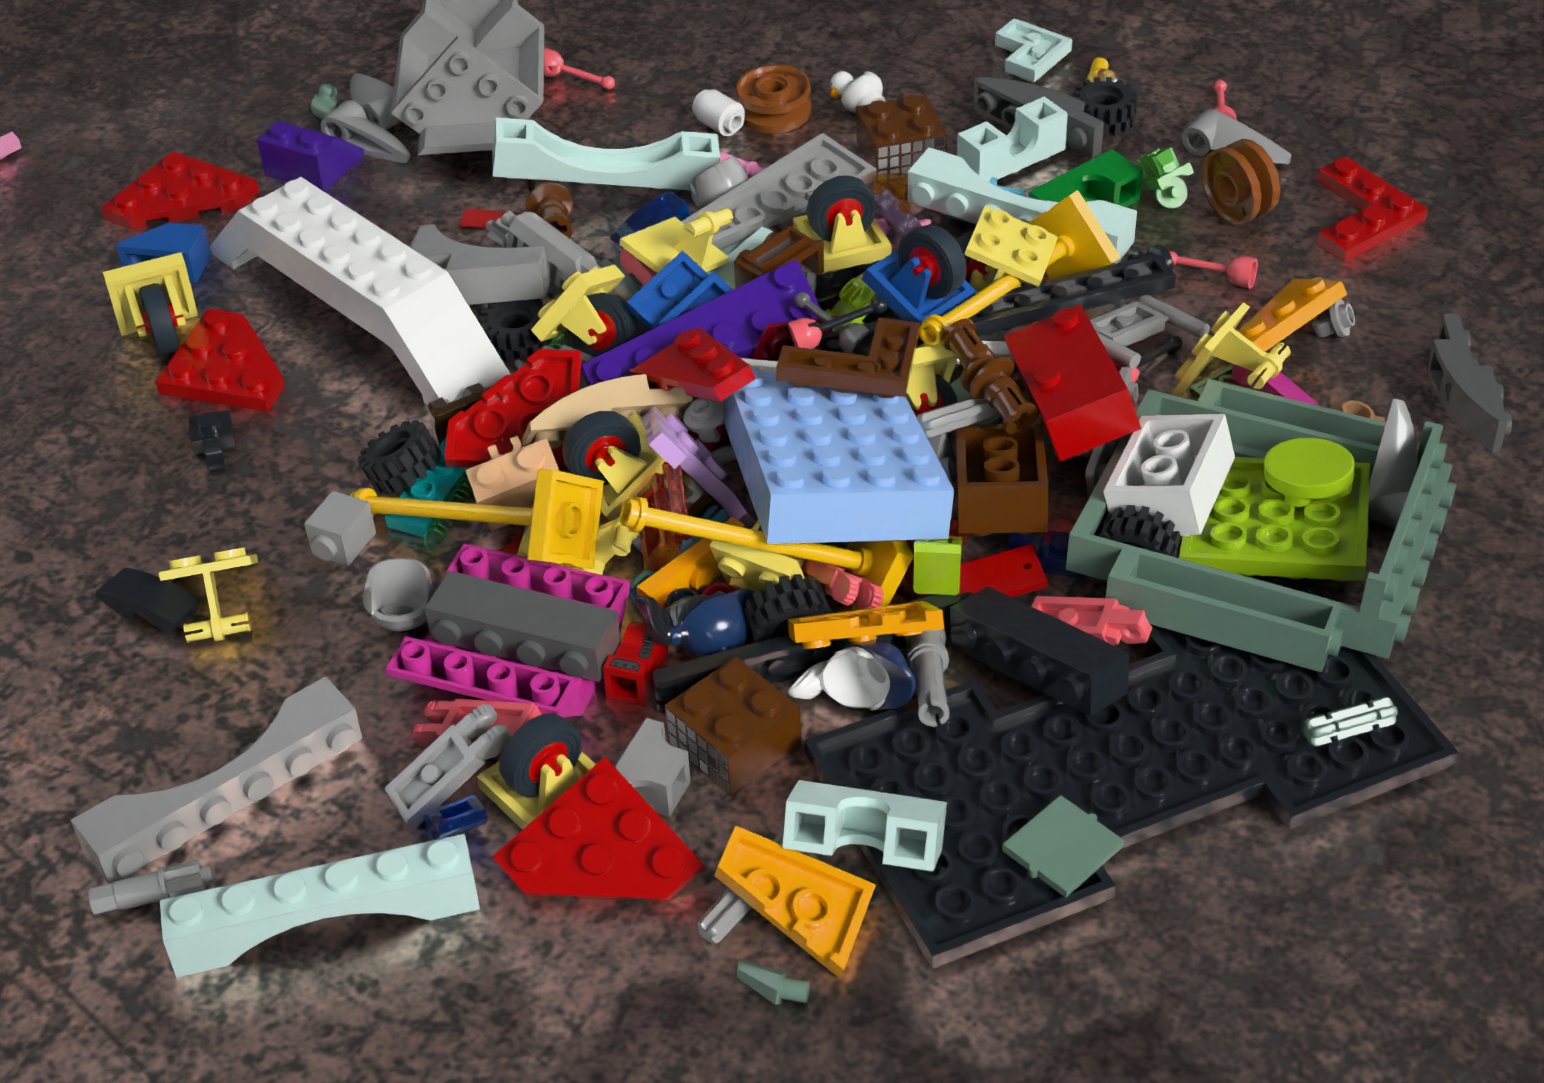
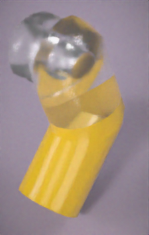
M1098 57L1092 61L1087 79L1094 82L1096 77H1100L1101 81H1106V77L1113 78L1112 82H1116L1120 78L1115 76V72L1108 70L1109 64L1106 59Z

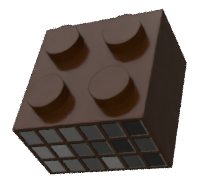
M910 95L903 99L885 102L874 101L868 105L856 106L857 144L865 161L877 169L876 183L908 178L909 169L928 148L947 153V133L926 95Z
M734 657L665 705L668 743L671 746L688 751L689 761L730 796L801 746L800 707L738 657Z

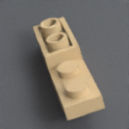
M646 374L603 381L580 389L560 399L541 412L529 423L521 439L522 446L525 447L547 438L551 449L558 448L564 443L566 434L577 421L597 411H614L628 419L634 412L643 417L655 406L665 417L672 412L681 420L686 409L693 402L692 396L687 395L684 388L680 387L672 388L670 391L649 389Z

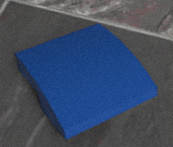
M682 250L627 301L625 308L652 330L733 289L714 271L710 275L707 274Z

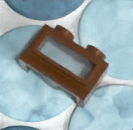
M791 226L779 233L771 232L762 244L751 251L745 249L738 254L734 261L735 288L796 259L801 269L802 265H804L811 272L818 276L824 273V240H814Z

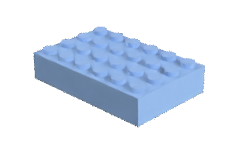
M752 369L756 379L724 399L726 413L723 422L767 544L948 539L954 489L906 397L881 398L874 393L860 391L841 393L829 387L813 385L795 387L787 382L776 381V372L762 373L759 370Z

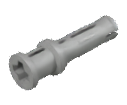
M945 628L927 630L920 634L905 636L906 646L909 649L907 654L908 667L916 675L919 705L918 716L923 724L932 727L937 726V713H939L941 724L947 721L950 714L944 681V671L949 663L948 651L945 648Z

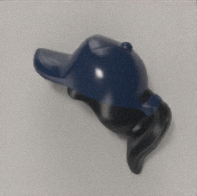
M741 589L728 594L718 591L709 596H685L672 603L666 609L654 598L648 596L635 597L634 603L639 608L646 629L654 641L665 646L680 645L689 653L702 657L738 648L745 644L747 639L746 624H748L744 615L745 603L748 599H754L752 595L754 591Z

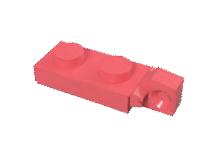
M1036 596L1031 606L1112 645H1118L1120 640L1127 644L1147 643L1152 631V626L1149 624L1144 610H1129V607L1119 605L1115 598Z

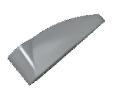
M355 73L350 81L351 97L354 102L364 109L367 120L385 130L402 122L391 114L394 87L364 74Z
M344 101L321 121L322 133L338 137L363 148L364 155L399 163H407L410 158V153L405 146L390 132L367 120L364 109L354 101Z
M1213 109L1203 111L1182 134L1184 147L1196 156H1204L1211 149L1217 150L1226 147L1240 139L1253 140L1265 149L1274 164L1288 165L1292 156L1285 149L1252 128Z
M1395 398L1392 400L1369 483L1368 521L1394 528L1397 526L1416 475L1418 462L1415 432L1407 406L1403 400Z

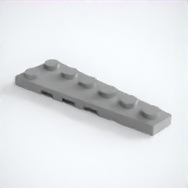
M821 133L681 222L685 224L694 221L700 213L705 211L716 212L722 208L730 209L733 214V219H730L732 223L719 227L718 232L713 235L711 243L720 250L750 237L761 227L768 229L806 212L808 199L813 191L824 181L836 176L851 175L861 179L867 185L875 180L877 169L824 133Z

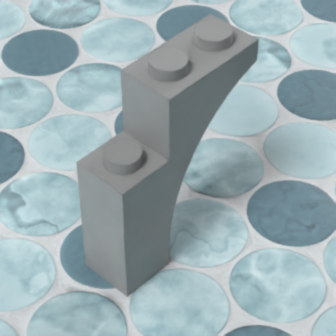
M435 224L420 225L415 239L410 242V248L449 273L468 305L546 298L550 285V275L544 246L492 248L468 245L446 237L437 229Z

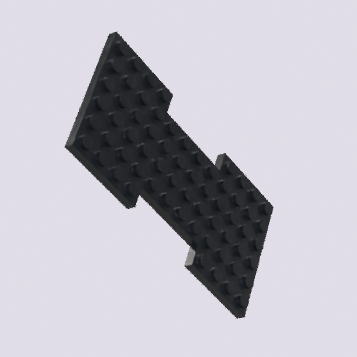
M1265 576L1257 579L1325 598L1309 578L1290 579L1287 577ZM1151 625L1152 631L1146 643L1154 655L1129 664L1128 694L1091 717L1047 694L997 711L975 679L946 690L947 705L950 713L949 718L945 723L941 724L939 713H937V726L935 727L927 726L921 722L918 716V700L900 708L891 709L804 740L805 754L823 784L947 802L943 846L934 871L883 864L884 852L872 846L859 844L932 969L1115 898L1116 884L1103 865L1071 894L1064 897L1039 877H1030L1028 869L1002 851L1003 844L1060 795L1088 815L1091 813L1095 814L1099 823L1124 840L1123 848L1261 795L1264 796L1290 830L1456 765L1459 752L1373 654L1340 646L1337 657L1328 655L1323 671L1318 672L1155 625ZM1382 697L1390 698L1393 705L1397 708L1398 714L1393 725L1379 729L1372 725V731L1337 741L1331 737L1330 743L1320 746H1311L1303 733L1304 721L1308 718L1322 714L1328 718L1327 713L1361 703H1366L1368 707L1370 706L1369 701Z

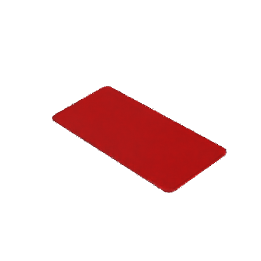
M466 209L459 226L486 228L489 220L497 221L507 211ZM513 212L517 216L522 214V212Z

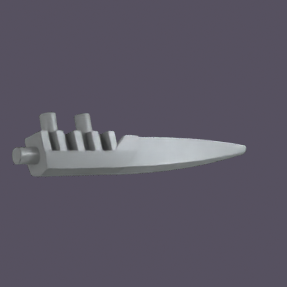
M507 211L502 216L501 223L508 227L509 231L506 242L508 248L544 246L550 275V285L547 292L556 293L558 287H562L564 282L578 271L582 274L594 267L601 268L597 265L594 256L534 212H524L517 216L513 212ZM621 283L610 293L619 296L625 302L634 296ZM636 318L638 334L650 331L647 326Z

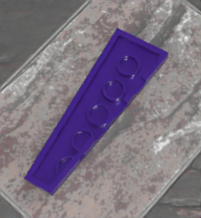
M796 259L583 363L582 374L587 386L631 376L629 372L631 369L674 343L675 338L682 332L696 329L697 327H700L738 357L748 358L766 325L791 322L800 318H818L807 308H799L795 305L794 297L797 293L806 292L810 296V301L819 308L820 306ZM650 381L648 383L649 389L658 387L656 382Z

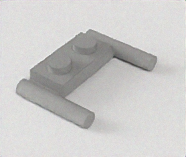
M1149 295L1142 296L1139 302L1135 301L1090 320L1110 357L1131 369L1138 366L1141 356L1126 346L1164 331L1165 321L1200 339L1205 333H1209L1210 330L1209 324Z

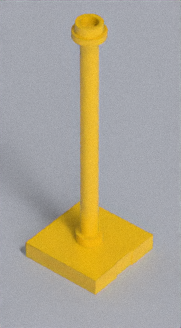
M1078 190L1051 207V210L1048 212L1045 211L1028 222L1032 226H1040L1049 233L1058 236L1045 270L1050 279L1105 267L1120 258ZM1006 274L943 316L937 314L929 315L920 326L919 335L922 341L929 346L942 345L941 336L948 326L960 319H969L1025 281Z
M538 469L533 508L379 497L370 488H361L350 495L368 501L373 517L375 514H389L531 526L527 560L594 569L604 484L602 480L557 470Z
M642 497L627 498L620 512L621 525L628 527L631 532L639 533L644 526L850 568L853 574L864 576L883 589L884 599L880 607L890 604L914 557L906 540L851 542L848 549L820 543L767 544L763 531L648 507L647 499ZM857 597L852 604L853 610L860 609L857 607Z

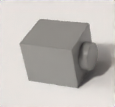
M332 491L304 523L312 555L322 560H330L345 566H349L376 534L370 503L336 491Z

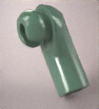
M322 84L319 87V93L315 94L312 100L311 110L321 120L336 109L337 100L335 98L338 95V91L334 86Z

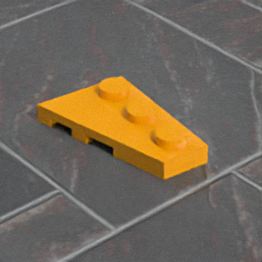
M1322 277L1313 279L1293 278L1253 318L1242 325L1238 332L1266 352L1276 343L1346 296L1347 292L1341 280H1323Z
M925 601L787 619L789 638L795 643L802 642L804 649L830 646L831 639L848 638L849 642H863L877 639L876 635L895 634V636H909L920 634L927 630L944 629L942 610Z
M735 825L714 876L840 979L876 884L798 851L782 848L783 845Z

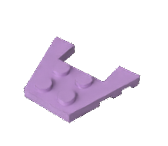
M653 406L642 417L643 426L647 430L645 435L648 438V445L674 469L680 466L721 504L730 518L734 517L743 523L745 528L752 529L758 518L726 480L725 476L728 473L714 459L716 456L711 449L702 443L699 438L695 441L687 433L689 431L687 427L672 412L665 417Z

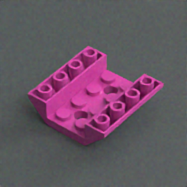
M465 543L445 573L446 576L448 571H453L615 610L618 614L620 632L630 590V583L626 580L552 563L527 560L526 557ZM430 632L424 641L405 637L385 669L387 676L488 701L534 703L541 714L555 713L563 718L581 716L599 684L598 681L582 677H572L566 673L538 666L533 667L498 656H488L482 652L454 645H445L431 640Z

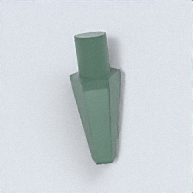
M742 959L738 960L737 978L775 1005L781 1004L782 999L807 1003L810 982L786 978V971Z

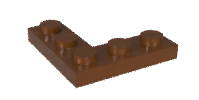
M878 318L869 356L783 345L776 366V381L787 382L795 387H807L810 385L829 387L841 393L852 391L874 393L881 398L906 397L919 338L920 323Z

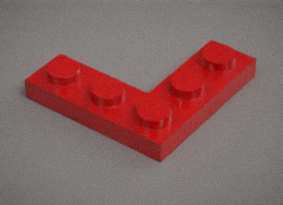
M1346 156L1318 169L1317 182L1361 210L1318 232L1316 245L1343 263L1426 219L1427 207Z

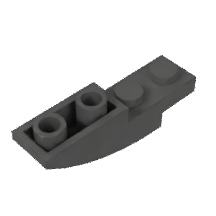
M978 77L974 80V111L1012 129L1015 123L1016 108L1045 96L1068 113L1066 146L1090 158H1094L1101 153L1104 122L1084 112L1085 102L1053 89L1015 80Z
M1443 313L1438 338L1433 339L1427 367L1431 385L1449 415L1468 435L1491 453H1500L1504 435H1510L1512 428L1510 410H1505L1503 406V385L1501 382H1496L1492 366H1479L1477 356L1471 355L1470 331L1464 330L1460 314Z

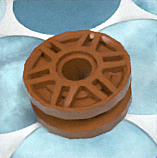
M773 64L754 68L741 76L736 85L738 101L745 111L743 124L756 132L769 134L789 132L807 122L812 113L809 77L802 70L792 66Z
M1240 139L1207 154L1202 163L1201 170L1203 191L1209 205L1221 219L1228 224L1239 226L1253 220L1255 217L1274 210L1280 196L1279 175L1273 160L1263 147L1253 140Z

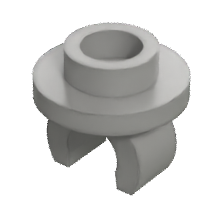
M1340 299L1316 316L1318 321L1312 322V327L1317 337H1326L1336 332L1342 338L1350 334V327L1355 325V316L1351 305L1344 303Z
M699 398L693 401L686 409L683 419L690 431L699 434L702 443L720 441V435L716 427L723 425L726 411L722 402Z

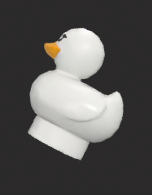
M840 71L835 73L830 80L831 97L838 98L842 96V104L849 112L856 113V106L868 105L874 101L885 102L882 96L883 84L881 79L872 72L866 71L864 75L854 80L848 72Z

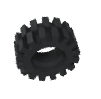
M1100 77L1094 78V82L1087 79L1083 81V85L1078 84L1072 96L1085 102V113L1104 122L1103 137H1108L1109 133H1112L1115 137L1120 135V131L1128 132L1130 127L1134 126L1136 120L1138 98L1136 90H1132L1133 86L1130 84L1124 85L1123 80L1118 79L1116 82H1112L1113 78L1106 77V81H1101Z
M532 299L499 302L498 304L488 303V309L483 308L481 310L479 324L500 358L506 357L507 363H514V358H520L522 362H527V356L534 354L539 349H542L543 346L551 344L553 338L541 342L531 331L540 320L538 316L539 311L546 305H543L541 299H535L534 301Z
M408 420L402 422L400 427L397 424L391 426L390 431L387 433L384 431L379 433V438L377 440L371 439L367 443L369 447L363 448L360 452L362 456L358 457L359 466L374 489L380 494L382 492L384 494H391L393 490L396 493L403 491L405 485L409 487L415 485L414 480L417 478L424 479L427 476L426 471L433 470L437 466L435 462L440 461L441 450L423 422L413 420L410 423Z
M1127 505L1125 511L1121 507L1114 509L1113 514L1109 513L1098 535V537L1127 544L1126 542L1136 543L1147 550L1176 558L1181 548V542H1179L1181 538L1180 532L1173 531L1175 524L1171 520L1163 523L1164 514L1159 511L1156 512L1155 516L1148 514L1150 507L1142 506L1140 512H1136L1135 505Z
M794 574L790 581L787 576L779 578L780 583L773 585L772 581L764 584L765 591L757 589L752 594L754 599H748L744 609V615L755 643L788 634L787 619L833 613L820 582L814 580L809 575L803 579L801 574Z

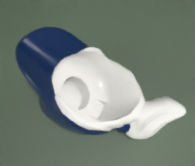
M880 640L851 642L835 652L829 660L819 662L807 669L791 686L788 694L794 698L811 699L824 690L832 699L846 707L856 709L869 708L871 710L897 709L907 704L912 698L916 688V680L911 671L907 669V663L901 651L891 643Z

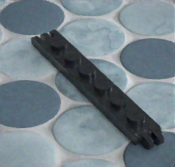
M966 592L958 593L957 595L935 594L905 603L925 601L941 609L947 637L951 636L950 607L973 595V593ZM788 633L657 669L653 673L656 710L660 713H665V705L734 657H738L770 684H776L801 677L811 666L829 660L835 652L851 642H849L848 638L831 639L830 646L804 649L802 642L795 643L789 638ZM895 634L876 635L877 639L875 640L891 643L899 650L907 648L905 636H895Z

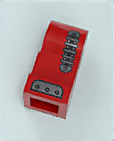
M632 621L628 624L622 644H619L614 655L609 654L603 666L607 700L641 707L647 706L654 689L653 673L655 670L663 667L669 645H661L654 641L644 623ZM624 679L636 680L637 690H625L620 684Z

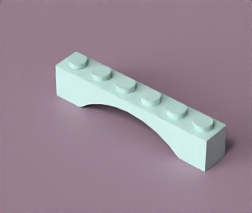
M498 117L495 119L492 148L493 177L691 191L690 183L696 189L695 178L703 171L720 162L717 134L680 131L667 139L646 146L627 149H601L564 140L545 130L534 120Z
M928 148L908 171L909 203L976 224L985 205L995 210H1003L1012 217L1028 223L1045 211L1048 212L1051 210V207L1059 203L1032 199L998 188L973 171L962 157L933 148ZM1103 200L1086 202L1120 256L1119 259L1110 265L1119 263L1134 243L1137 211Z
M465 834L160 900L163 943L176 977L228 966L244 952L267 938L293 927L320 919L349 914L387 913L409 915L431 921L480 910Z

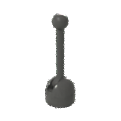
M799 292L795 295L794 303L797 307L807 308L824 322L834 319L812 303L810 296L806 292ZM851 323L846 325V327L839 325L833 328L839 333V346L844 353L864 356L869 354L874 332L866 326Z

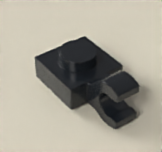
M230 410L205 412L198 416L188 417L190 441L194 455L206 454L208 471L225 468L223 449L236 447Z

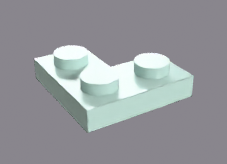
M1015 18L995 33V45L1013 53L1005 59V72L1016 75L1026 81L1035 82L1071 52L1072 49L1071 38Z

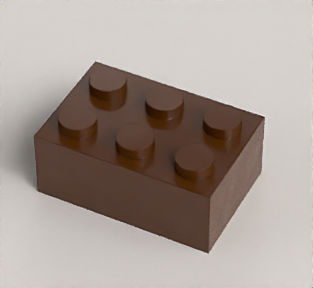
M1003 424L969 425L956 430L958 534L969 533L973 536L981 537L991 533H1014L1020 536H1029L1036 532H1048V478L1042 424H1033L1027 430L1014 435L1008 434L1003 428Z

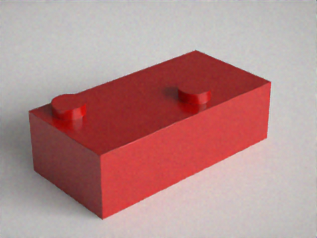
M1081 304L1073 308L1061 309L1051 317L1004 336L1017 374L1024 389L1027 390L1031 403L1039 410L1038 417L1060 462L1141 429L1129 390Z

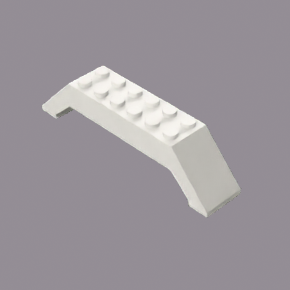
M302 177L287 182L283 187L256 199L250 205L238 210L210 245L212 255L232 269L259 256L390 346L422 393L424 403L427 405L429 402L441 397L448 399L449 402L455 401L463 397L466 387L481 383L484 387L488 388L496 384L507 374L511 376L446 270Z

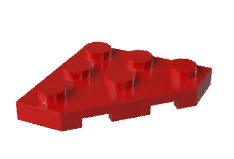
M172 151L122 192L116 194L113 199L101 207L104 220L134 230L147 227L146 221L168 217L169 223L199 218L198 211L220 208L221 213L237 211L259 192L256 179Z
M211 308L205 311L155 381L159 394L269 412L285 387L280 370L244 314Z
M539 349L527 358V363L511 376L507 374L481 394L482 399L465 412L461 410L448 420L445 449L446 466L475 467L490 461L492 458L488 447L496 445L500 455L508 454L513 450L510 438L515 436L519 437L522 444L521 439L529 423L560 399L580 390L582 351ZM563 444L558 448L552 449L560 470L570 472L564 463Z
M606 757L601 759L492 856L527 897L548 898V896L576 897L577 899H642L651 902H669L705 869L704 864Z

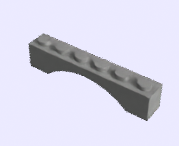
M326 676L287 697L276 718L264 734L243 754L222 768L195 781L166 790L142 794L113 795L71 819L83 852L108 884L136 873L145 865L169 851L179 848L188 840L212 826L222 823L231 815L255 801L263 799L279 787L298 776L306 774L312 768L362 740L356 709Z

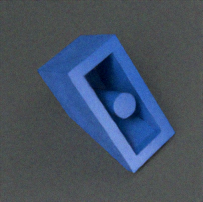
M166 223L120 241L116 246L122 267L181 252L190 283H197L212 257L205 226Z

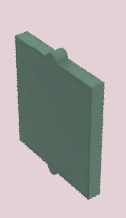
M1060 795L1003 844L1002 851L1028 869L1030 877H1039L1057 892L1067 897L1123 848L1124 840L1099 823L1095 814L1091 813L1088 815Z

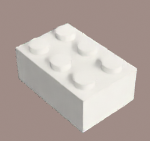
M1226 415L1141 416L1139 420L1141 429L1133 432L1103 491L1110 514H1113L1114 509L1118 507L1125 511L1127 505H1135L1136 512H1140L1142 506L1150 507L1148 514L1155 516L1157 511L1164 514L1162 522L1165 523L1171 520L1175 524L1173 531H1179L1181 537L1200 535L1235 458Z

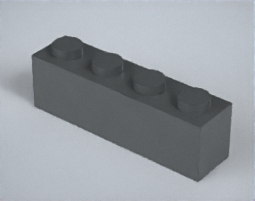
M453 571L447 572L425 607L431 640L445 645H454L482 652L488 656H498L522 662L529 666H538L566 673L572 677H582L600 682L603 676V666L609 654L614 655L619 644H621L618 614L615 610Z

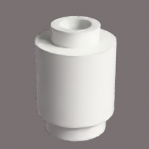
M703 90L695 97L692 110L699 122L723 136H730L742 127L745 111L740 103L717 90Z

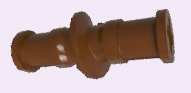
M527 179V188L530 194L526 200V212H534L570 239L573 233L568 218L573 206L570 192L560 185L559 181Z
M960 319L948 326L941 336V343L946 350L953 351L960 361V366L964 370L961 373L960 379L963 388L968 393H971L974 399H985L991 408L998 412L1003 419L1002 426L1008 434L1014 435L1030 428L1036 422L1039 410L1033 403H1028L1019 392V387L1015 381L1010 378L1014 370L1012 359L1008 357L995 359L988 345L984 344L977 336L976 326L972 320Z

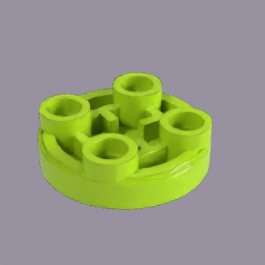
M1295 438L1283 441L1267 452L1264 459V477L1273 489L1285 495V502L1295 507H1304L1309 505L1314 499L1349 495L1352 491L1355 461L1352 454L1346 448L1335 442L1320 438Z

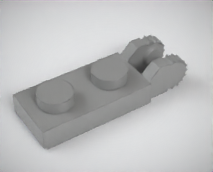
M487 703L485 705L481 704V706L472 710L471 713H468L456 725L452 724L385 787V791L406 824L417 828L486 763L484 760L496 757L503 751L512 734L505 725L502 726L501 724L488 729L490 726H493V723L498 718L496 711L491 705H487ZM479 737L474 743L470 740Z

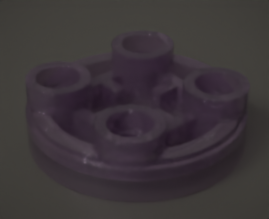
M887 188L874 196L877 206L875 218L898 246L900 241L911 230L922 226L911 212L908 211L904 214L898 208L900 203Z

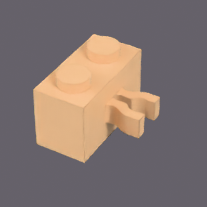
M518 436L510 438L513 450L505 455L499 454L496 445L488 447L492 460L466 470L477 504L532 508L538 469L561 471L547 438L525 447L522 446ZM487 522L491 531L509 525Z

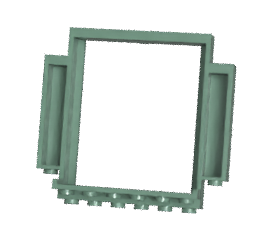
M1208 379L1198 401L1148 389L1136 411L1138 420H1140L1141 416L1225 414L1235 457L1265 458L1267 452L1272 447L1283 441L1295 438L1329 440L1346 448L1352 454L1355 462L1370 463L1369 483L1386 422L1212 379ZM1425 421L1417 453L1416 475L1379 574L1369 572L1361 607L1098 537L1103 523L1109 514L1103 491L1133 432L1123 436L1069 535L1066 570L1107 581L1105 598H1115L1119 605L1127 606L1130 608L1129 610H1144L1145 616L1151 625L1318 672L1323 671L1328 655L1337 657L1340 646L1389 659L1394 642L1404 643L1411 616L1404 613L1413 615L1421 590L1419 587L1424 585L1430 564L1429 560L1433 559L1439 534L1442 533L1457 485L1456 483L1449 482L1452 464L1443 462L1447 449V444L1440 443L1443 425Z

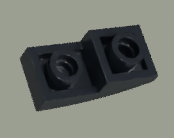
M126 567L95 593L97 599L127 620L132 621L137 615H141L169 636L197 612L201 601L167 580L160 581L158 576Z

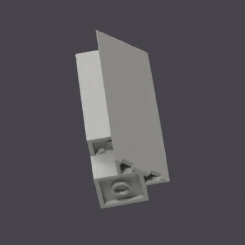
M422 0L421 12L400 35L391 114L420 134L418 155L492 150L496 117L528 120L543 103L544 24L519 6L518 0Z

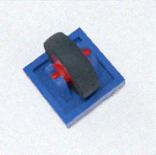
M931 224L911 230L900 241L897 251L867 268L862 277V280L879 297L884 298L887 301V305L903 321L919 322L920 326L929 315L937 314L943 316L974 296L977 292L965 280L967 273L966 260L960 245L943 228Z

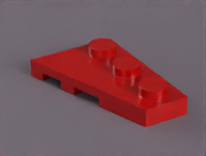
M700 327L682 332L675 338L674 343L629 371L631 376L646 374L648 383L650 381L656 382L659 389L670 391L674 387L684 388L687 395L719 402L756 379L748 363Z

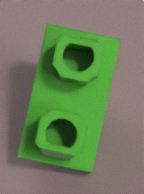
M1172 147L1162 150L1153 149L1136 158L1138 166L1143 169L1141 191L1154 190L1155 200L1163 208L1173 209L1184 203L1188 190L1185 182L1179 176H1189L1194 173L1190 162L1178 163Z

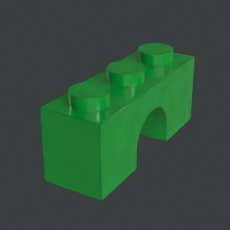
M1110 150L1030 190L1028 198L1060 202L1078 190L1085 202L1103 200L1127 207L1140 200L1143 169L1116 151Z

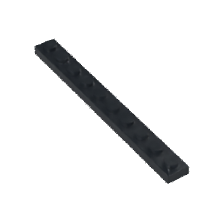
M1158 254L1042 281L1039 287L1029 284L1014 288L969 319L976 326L977 336L1001 330H1010L1013 327L1038 322L1051 317L1057 311L1064 308H1073L1081 304L1085 311L1175 288L1176 274ZM899 316L887 318L894 320H902ZM877 321L862 325L875 333ZM837 331L822 334L818 346L813 348L844 353L839 346V333ZM919 335V338H918V343H917V347H916V348H918L920 345H922V344L924 343V342L922 341L920 335ZM793 341L788 342V346L795 347Z

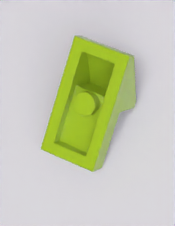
M949 536L948 539L915 540L913 590L915 593L957 595L959 593L962 537Z

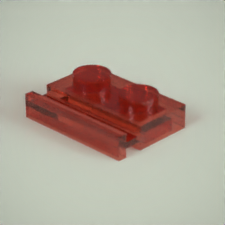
M665 461L662 464L663 473H655L636 497L646 498L650 508L688 516L681 465L674 469ZM644 526L640 532L644 570L657 572L679 554L682 540L688 541L691 535Z

